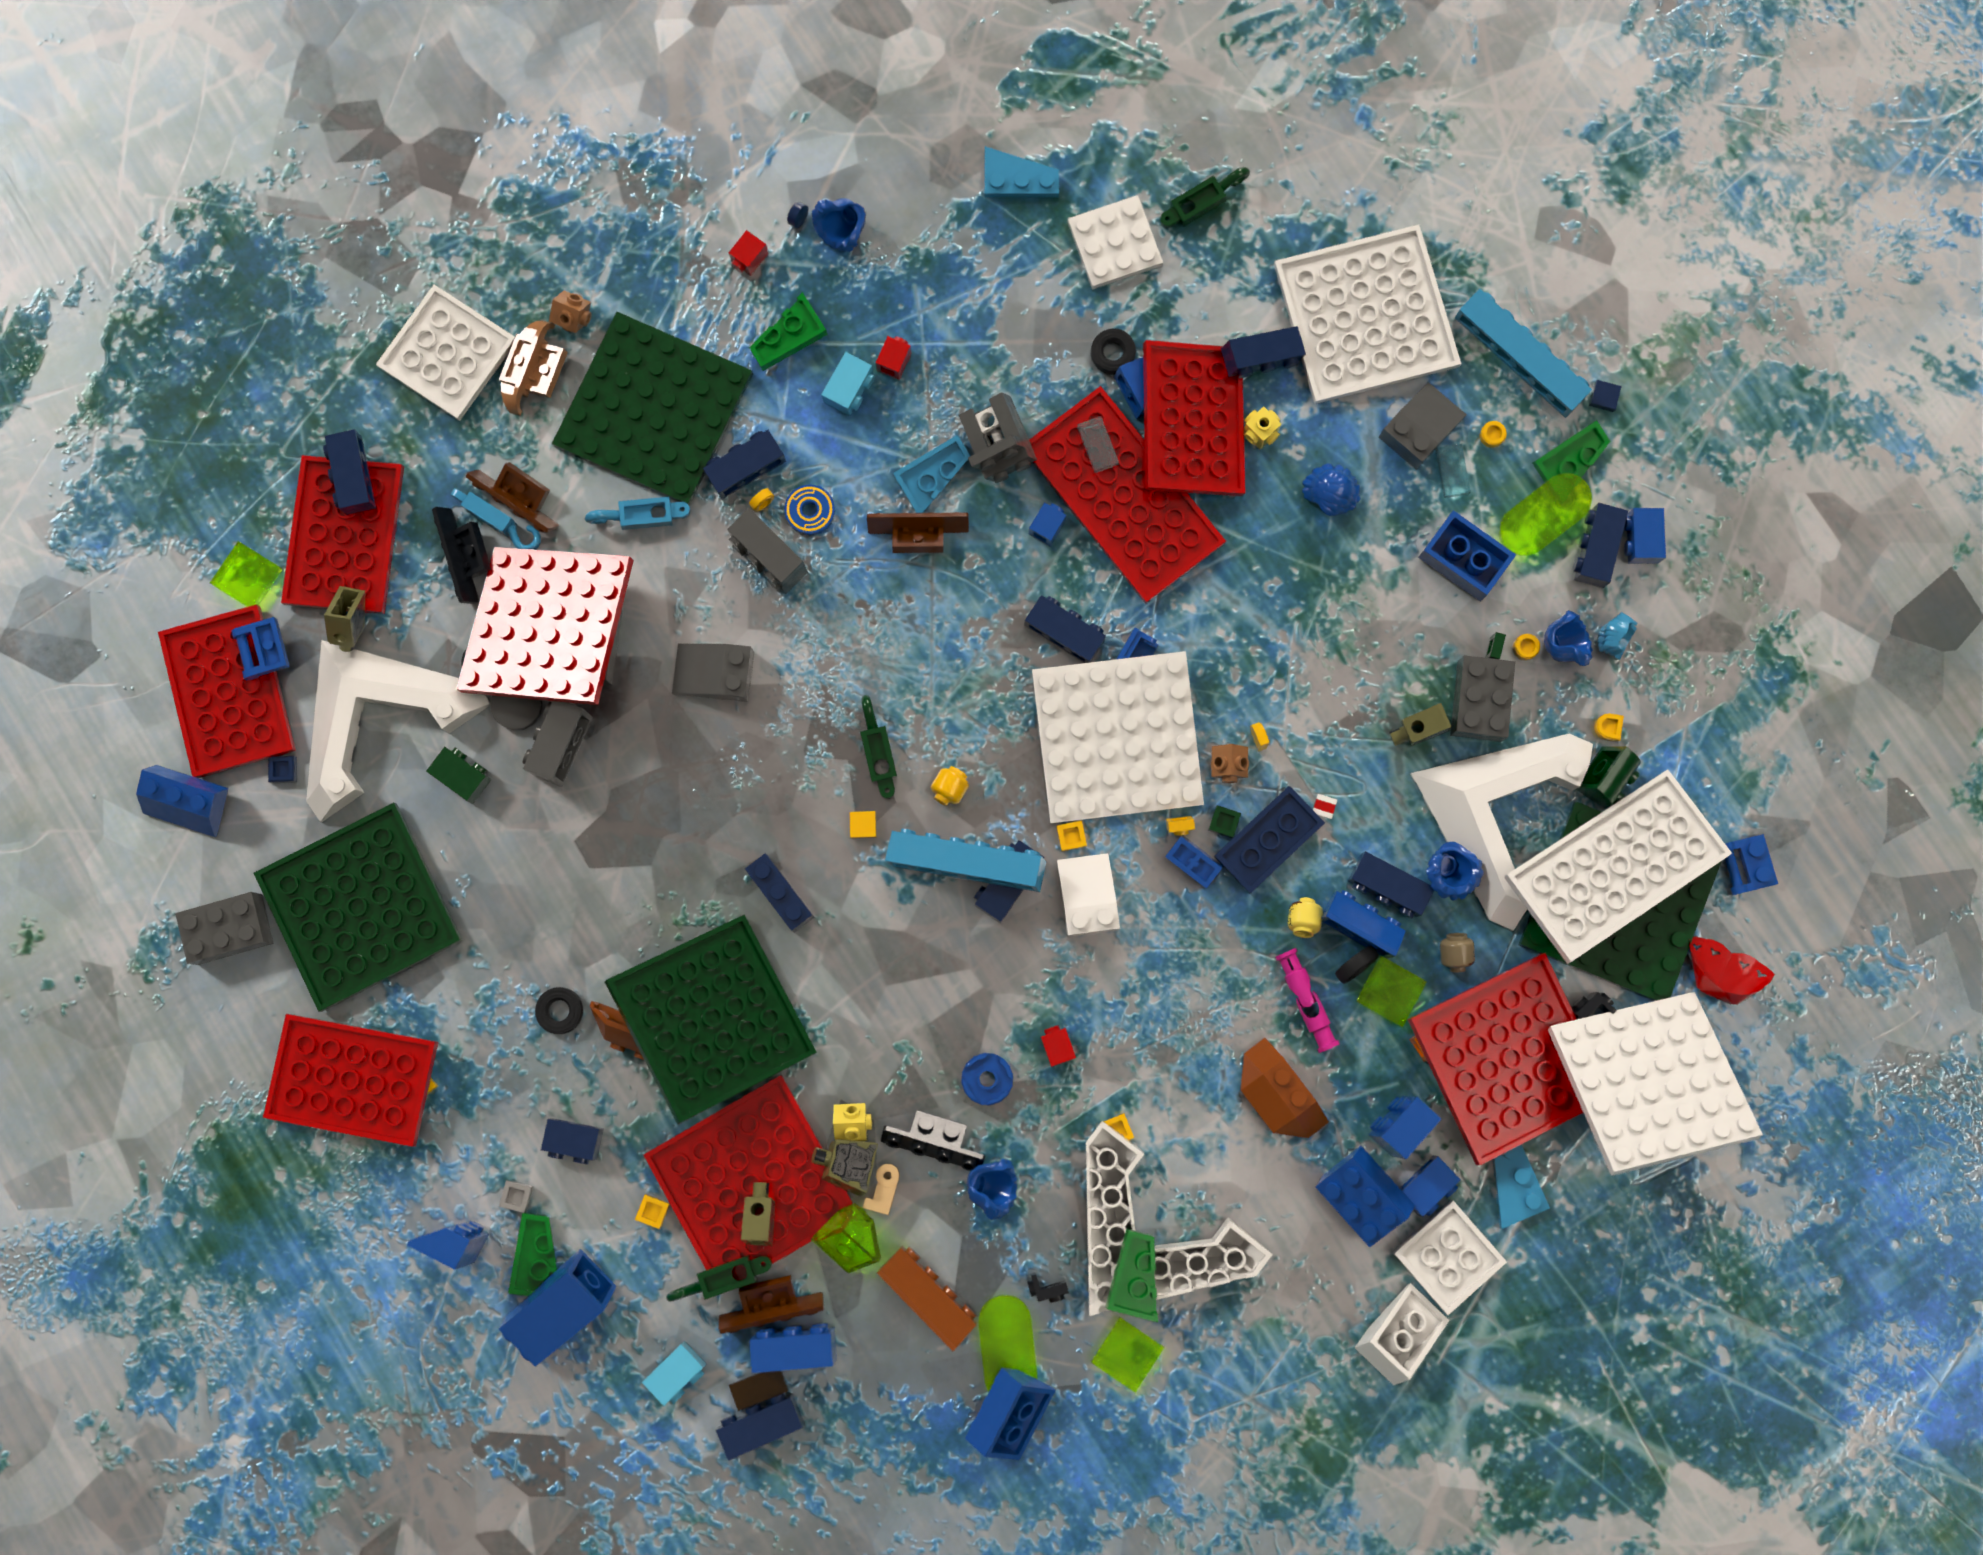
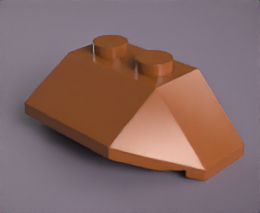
M591 1001L590 1008L604 1040L611 1042L609 1047L622 1052L628 1048L635 1051V1057L644 1060L619 1010Z
M1263 1038L1244 1053L1240 1091L1272 1133L1309 1138L1329 1123L1316 1099L1283 1056L1266 1038Z

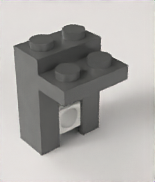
M1003 392L989 399L991 406L976 413L971 408L959 414L974 455L968 457L971 466L980 469L986 480L995 481V483L1008 479V474L1016 470L1020 472L1028 469L1031 466L1030 463L1037 460L1010 395ZM994 416V424L988 427L989 418Z

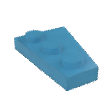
M985 146V197H1059V170Z
M956 435L897 470L892 475L915 513H923L968 461L970 454L959 436Z
M1522 1144L1492 1159L1496 1179V1199L1499 1207L1500 1229L1550 1209Z

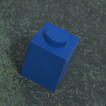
M1044 502L1029 527V535L1051 547L1066 522L1064 510L1055 504L1048 505Z

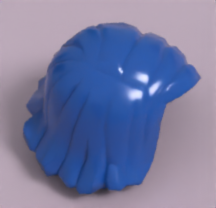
M839 198L834 201L826 199L825 201L819 200L815 205V209L812 210L814 230L826 245L839 249L840 252H851L854 247H857V240L860 238L866 222V212L863 206L847 198Z
M1329 463L1324 464L1322 467L1313 469L1312 474L1303 480L1304 488L1302 492L1304 493V498L1318 504L1320 509L1329 516L1345 514L1349 510H1354L1356 503L1360 501V485H1357L1356 477L1352 476L1348 468L1344 469L1339 464L1335 467Z
M1568 610L1566 614L1548 626L1544 634L1545 649L1555 661L1576 662L1580 666L1589 665L1593 651L1589 633L1586 631L1583 621L1580 620V615Z
M1446 842L1432 855L1426 869L1428 879L1432 883L1430 887L1438 892L1437 894L1441 898L1450 897L1452 901L1458 898L1461 900L1465 899L1476 887H1479L1481 878L1484 875L1481 868L1482 861L1477 859L1474 853L1456 842Z
M1000 1159L999 1162L978 1165L967 1176L969 1199L982 1208L984 1214L990 1220L1001 1219L1014 1205L1018 1186L1012 1162Z

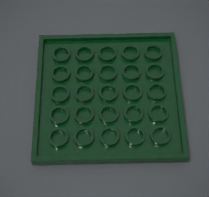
M616 311L553 439L552 445L673 500L685 502L690 506L705 475L703 468L713 458L749 384L753 371Z
M1577 801L1573 802L1560 839L1602 812ZM1721 862L1569 964L1566 963L1531 914L1518 945L1539 954L1546 953L1547 957L1650 1000L1658 1001L1670 998Z
M394 802L254 872V876L318 1012H323L462 941L397 803Z
M745 914L605 981L677 1125L817 1053Z

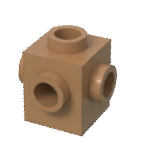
M564 290L552 301L549 322L561 326L566 331L576 333L590 322L592 315L589 312L591 302L583 299L579 294Z
M1235 744L1212 746L1211 777L1221 778L1222 783H1237L1239 778H1248V747Z

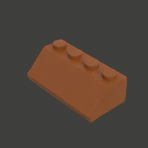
M901 1246L878 1270L877 1274L954 1351L976 1326L977 1322L974 1320L976 1314L966 1304L962 1307L955 1300L958 1296L948 1285L943 1288L936 1281L939 1276L929 1266L924 1268L918 1262L920 1256L911 1247L905 1249Z

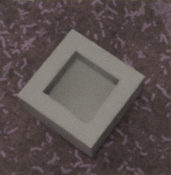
M506 1180L499 1207L526 1213L533 1186Z

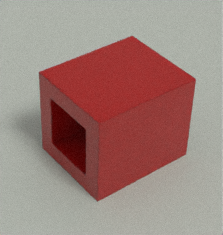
M746 230L728 254L731 266L740 273L746 272L751 276L769 252L766 243Z
M887 336L876 360L877 371L900 380L912 354L911 345L901 337L892 338Z
M1059 1025L1044 1030L1045 1035L1040 1038L1051 1067L1076 1058L1066 1028L1060 1030Z

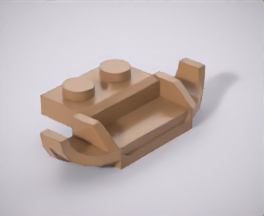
M542 320L535 321L528 325L520 335L516 334L499 378L501 381L502 399L510 413L521 416V397H528L529 393L551 398L568 354L564 348L548 345V342L544 339L547 331L551 328L554 329L556 324Z

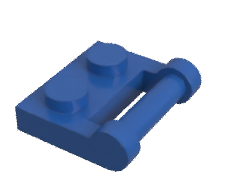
M275 617L241 626L231 631L233 639L237 640L244 667V671H242L244 680H253L259 676L290 667L278 620ZM251 634L260 664L254 667L247 637Z
M1764 834L1725 843L1732 852L1731 855L1725 858L1732 883V888H1730L1732 896L1778 884ZM1734 849H1738L1748 884L1743 885L1733 852Z

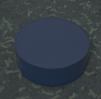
M796 202L788 213V224L795 228H800L807 218L808 206L801 202Z

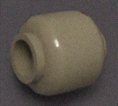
M1466 933L1447 934L1446 938L1440 942L1441 964L1449 967L1451 972H1465L1466 967L1473 965L1475 962L1474 941L1468 938Z

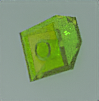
M856 1203L840 1209L811 1239L848 1274L877 1263L881 1259L874 1220Z

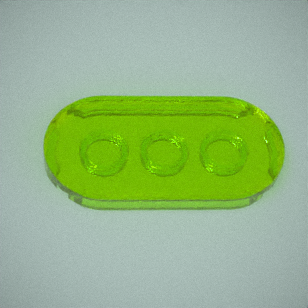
M1571 473L1558 474L1548 479L1503 515L1499 526V539L1502 545L1520 556L1533 555L1541 551L1588 513L1592 503L1589 485L1583 478Z
M1002 1294L989 1299L982 1307L978 1320L984 1380L987 1390L990 1391L995 1377L1001 1368L1020 1370L1038 1379L1032 1320L1028 1307L1022 1300L1012 1295Z

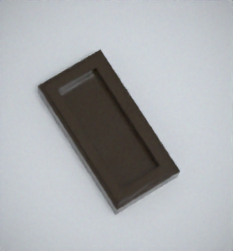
M782 1371L760 1372L729 1385L738 1411L789 1391Z

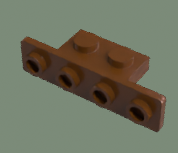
M512 463L504 464L496 481L481 470L467 472L465 477L472 481L474 487L485 490L492 495L493 500L510 507L516 516L525 518L533 523V527L538 531L550 532L557 530L559 524L540 512L550 489Z
M967 512L867 514V528L869 534H893V553H944V533H968L969 514Z
M791 1275L745 1285L739 1288L743 1310L720 1315L718 1329L720 1334L735 1333L745 1328L762 1327L767 1323L788 1321L803 1315H814L824 1310V1296L822 1292L796 1297Z

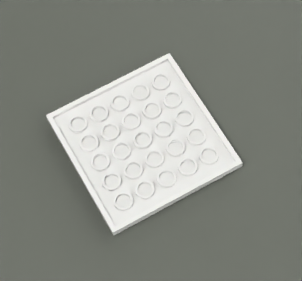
M1419 224L1274 262L1292 327L1298 326L1306 355L1301 360L1314 404L1460 367L1461 361Z
M1186 651L1032 669L1050 823L1204 805Z
M1695 992L1616 1010L1614 1014L1607 1012L1552 1025L1548 1029L1611 1176L1756 1140L1763 1135Z

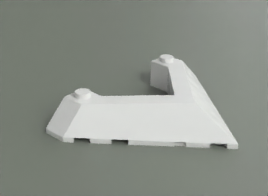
M321 640L306 802L319 821L323 822L364 794V791L351 774V759L353 749L357 743L360 728L358 725L365 702L430 712L441 729L450 734L489 707V699L486 695L461 693L456 688L459 678L356 649L344 652L339 649V645Z
M1565 734L1410 773L1413 781L1419 787L1432 816L1435 817L1446 842H1456L1474 853L1477 859L1482 861L1481 868L1484 875L1481 878L1479 887H1476L1473 892L1478 897L1489 921L1514 931L1527 908L1504 878L1515 868L1488 803L1548 780L1571 791L1579 788L1590 765L1592 743L1572 734Z
M1103 1121L1086 1141L1089 1316L1109 1311L1105 1306L1126 1229L1135 1231L1128 1175L1144 1156V1151ZM1229 1218L1225 1220L1211 1239L1155 1245L1156 1300L1205 1287L1229 1283L1238 1279L1255 1277L1273 1254Z

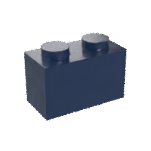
M549 1118L547 1119L541 1150L547 1151V1156L551 1158L563 1159V1156L567 1155L574 1157L573 1162L589 1164V1160L593 1161L598 1158L604 1128Z

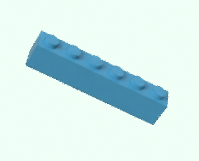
M1479 289L1456 314L1455 319L1565 418L1592 391L1588 382L1583 377L1573 373L1570 370V366L1564 360L1558 359L1551 353L1549 346L1545 343H1540L1534 338L1529 328L1521 326L1515 321L1510 311L1502 309L1495 303V299L1491 294Z
M909 829L891 832L885 861L891 867L1040 892L1046 867V861L1037 851L1025 850L1024 853L1015 852L1014 848L1003 845L999 849L991 848L990 844L975 841L973 845L965 843V840L956 837L944 840L940 839L939 835L933 833H925V836L916 835L915 831Z

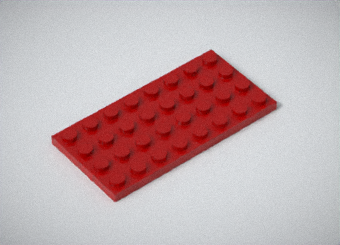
M1101 386L1029 439L1037 458L1032 463L1145 604L1226 543L1223 536L1188 493L1145 490V440Z

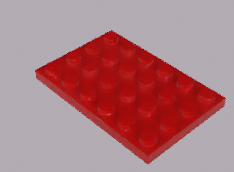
M1146 340L1143 343L1145 490L1243 496L1245 494L1243 378H1239L1238 375L1229 377L1221 352L1223 346Z
M301 456L281 599L283 605L328 609L340 586L365 591L366 613L385 614L404 466L402 464L367 461L376 508L346 515L339 508H336L333 501V493H336L334 484L330 482L328 476V469H331L330 461L326 457Z
M257 604L158 632L193 777L209 776L262 761L269 757L296 751L277 672L268 673L253 680H244L242 674L244 667L237 640L233 639L231 631L235 628L264 620L261 607ZM251 634L247 637L254 667L260 664Z
M286 1014L263 1118L416 1147L438 1042Z

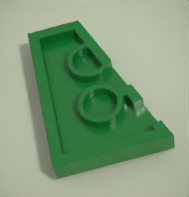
M803 292L797 297L796 303L781 314L782 317L774 326H769L749 347L762 371L828 335L827 330Z
M1597 420L1532 462L1559 505L1564 503L1572 489L1581 481L1585 472L1594 464L1611 442Z
M522 1213L508 1294L530 1296L535 1289L557 1270L550 1217Z
M1126 1229L1105 1306L1107 1310L1158 1322L1154 1236Z

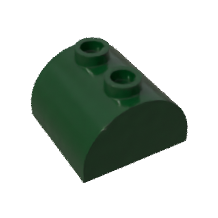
M1627 746L1601 747L1590 763L1581 786L1576 790L1590 800L1610 807L1625 797V793L1622 790L1626 784L1631 785L1638 779L1639 772L1636 770L1641 761Z

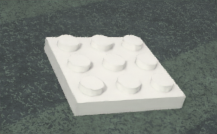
M1138 195L1068 218L1067 223L1092 290L1163 265Z
M1453 1200L1449 1201L1393 1252L1446 1315L1454 1311L1507 1263Z

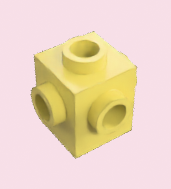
M1262 407L1258 412L1253 410L1244 420L1246 422L1244 427L1245 438L1259 449L1263 448L1266 444L1271 445L1280 436L1278 433L1281 427L1280 418L1272 410L1268 411L1265 407Z
M865 1103L834 1105L833 1128L835 1140L867 1141V1130H872L871 1114H866Z

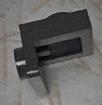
M1599 992L1591 993L1587 998L1582 996L1572 1006L1576 1019L1589 1017L1598 1007L1603 1013L1611 1012L1614 1014L1616 1012V1009L1612 1006L1614 1002L1605 993L1600 994Z
M1036 1272L1031 1273L1032 1280L1027 1281L1031 1297L1037 1296L1038 1302L1049 1299L1050 1303L1065 1299L1064 1294L1069 1293L1065 1280L1040 1287Z

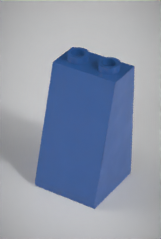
M579 1249L505 1317L499 1330L502 1332L503 1337L520 1351L522 1357L536 1367L605 1310L617 1286L582 1249Z

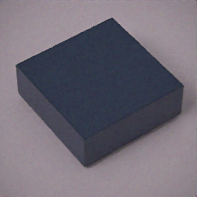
M1596 380L1589 406L1614 412L1622 386Z
M269 757L268 782H297V757Z

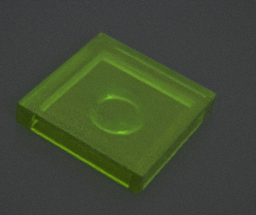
M238 541L210 581V584L247 607L259 605L282 571V568Z
M1380 956L1355 1002L1392 1023L1403 1027L1427 981Z
M1119 1316L1092 1358L1091 1363L1136 1393L1165 1347Z

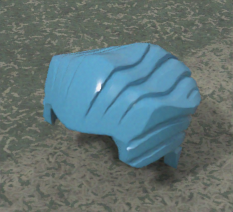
M1621 612L1600 628L1598 634L1599 651L1610 654L1620 660L1637 629L1635 626L1638 623Z

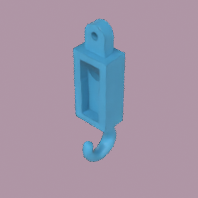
M456 488L451 492L450 495L462 502L461 506L468 513L504 536L510 537L515 548L536 550L539 547L541 535L533 526L528 525L526 527L527 531L533 533V542L529 545H523L517 534V523L511 517L472 492L466 495Z
M669 497L618 501L619 510H594L588 512L585 516V521L590 524H603L607 520L620 521L622 530L673 526L672 519L688 517L690 508L685 502L670 503ZM664 507L666 511L665 516L653 518L651 515L652 508Z

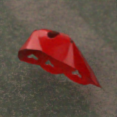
M1693 937L1692 942H1690L1697 988L1700 989V992L1728 1004L1738 1005L1758 993L1772 981L1775 975L1767 966L1760 963L1754 957L1745 953H1731L1718 941ZM1693 944H1695L1696 946L1701 945V948H1698V950L1696 951ZM1711 948H1713L1715 952H1720V954L1712 956ZM1741 961L1744 964H1749V966H1746L1743 969L1742 965L1739 962ZM1757 970L1766 976L1758 977Z

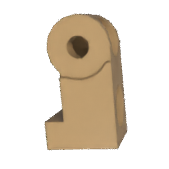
M884 1164L878 1168L876 1172L878 1183L873 1198H865L863 1208L889 1215L900 1177L896 1166Z

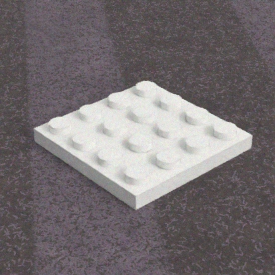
M433 285L376 363V366L460 421L510 352L515 337L441 288Z

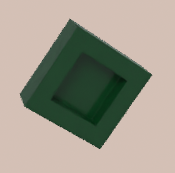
M1495 632L1490 637L1485 658L1500 659L1506 634Z
M1216 805L1208 831L1233 839L1241 813Z

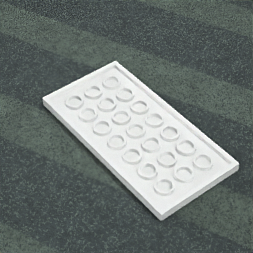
M1667 769L1507 874L1504 878L1566 963L1569 964L1731 855L1732 852Z

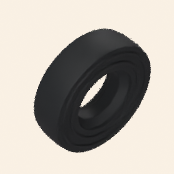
M1115 328L1104 330L1092 342L1091 359L1097 369L1103 373L1115 375L1119 366L1135 359V343L1131 336L1123 330ZM1107 344H1119L1123 349L1121 358L1118 360L1107 359L1103 352Z
M1371 945L1364 948L1336 971V977L1341 983H1348L1379 958L1378 952Z
M551 988L545 991L536 1003V1019L539 1025L549 1033H568L574 1030L582 1019V1001L574 991L568 988ZM558 1000L564 1001L569 1007V1014L562 1021L554 1020L549 1013L550 1006Z

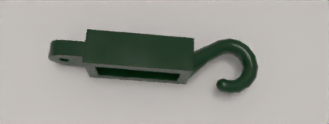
M1240 167L1219 183L1213 175L1171 201V208L1160 216L1161 225L1164 228H1171L1181 222L1184 227L1226 202L1227 197L1224 191L1231 185L1235 187L1246 180L1250 175V170L1247 167ZM1190 201L1195 205V209L1185 214L1181 206Z
M863 695L861 703L867 730L861 731L860 734L872 783H878L881 796L891 798L895 793L892 778L897 777L887 730L885 726L878 727L870 696ZM884 759L889 763L887 773L878 774L875 771L874 765L876 761ZM886 788L890 789L888 793L885 792Z
M747 1255L696 1274L698 1282L671 1291L667 1294L666 1299L669 1302H673L702 1292L706 1300L756 1282V1275L769 1271L772 1261L768 1256H760L751 1260L750 1256ZM737 1265H743L747 1272V1277L740 1281L732 1276V1270Z

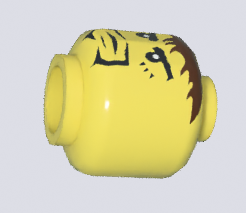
M1300 898L1299 901L1292 903L1289 907L1288 928L1297 937H1313L1314 934L1321 930L1322 907L1316 904L1312 898Z

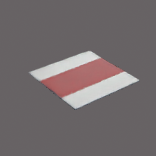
M1318 794L1313 811L1317 815L1332 819L1337 799Z

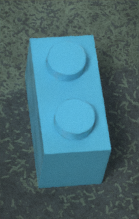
M845 352L821 394L823 402L849 416L853 409L858 410L863 400L861 396L865 388L869 389L875 378L872 365Z
M684 1341L642 1383L663 1406L669 1401L674 1404L685 1393L682 1388L688 1382L694 1385L705 1374L701 1369L706 1363Z

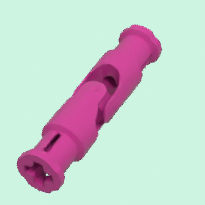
M1294 948L1276 956L1275 959L1280 961L1286 975L1284 979L1289 989L1298 996L1296 998L1298 1009L1309 1033H1313L1319 1046L1317 1049L1318 1053H1321L1339 1045L1340 1042L1334 1038L1329 1026L1331 1022L1317 993L1311 992L1309 974L1306 968H1302L1296 955L1298 952L1297 948ZM1288 959H1290V962H1291V964H1292L1294 970H1292L1291 965H1290ZM1317 1002L1319 1014L1315 1017L1306 1015L1302 1008L1310 1007Z

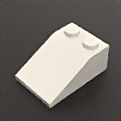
M1108 853L1057 860L1067 937L1118 931L1120 924Z
M1410 1283L1372 1323L1355 1346V1349L1387 1380L1396 1385L1410 1380L1449 1322V1319Z

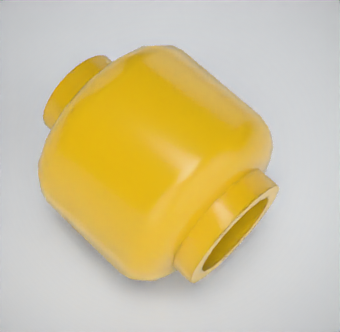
M950 766L949 769H941L931 784V790L935 794L934 799L944 806H947L948 803L958 804L969 788V783L966 780L968 776L953 766Z

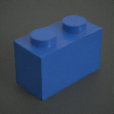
M1633 508L1628 512L1624 531H1627L1624 554L1628 556V564H1659L1666 558L1664 508Z
M1433 1155L1400 1189L1415 1205L1413 1210L1417 1215L1423 1217L1426 1214L1430 1216L1438 1209V1202L1444 1196L1448 1198L1458 1189L1456 1184L1461 1179L1439 1156Z

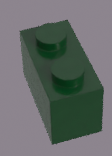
M444 746L426 772L460 797L474 804L492 780L485 775L488 770L477 762L471 765L465 761L467 755L456 747L450 750Z

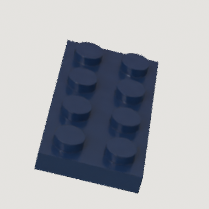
M1288 786L1214 857L1250 894L1323 826L1325 822Z

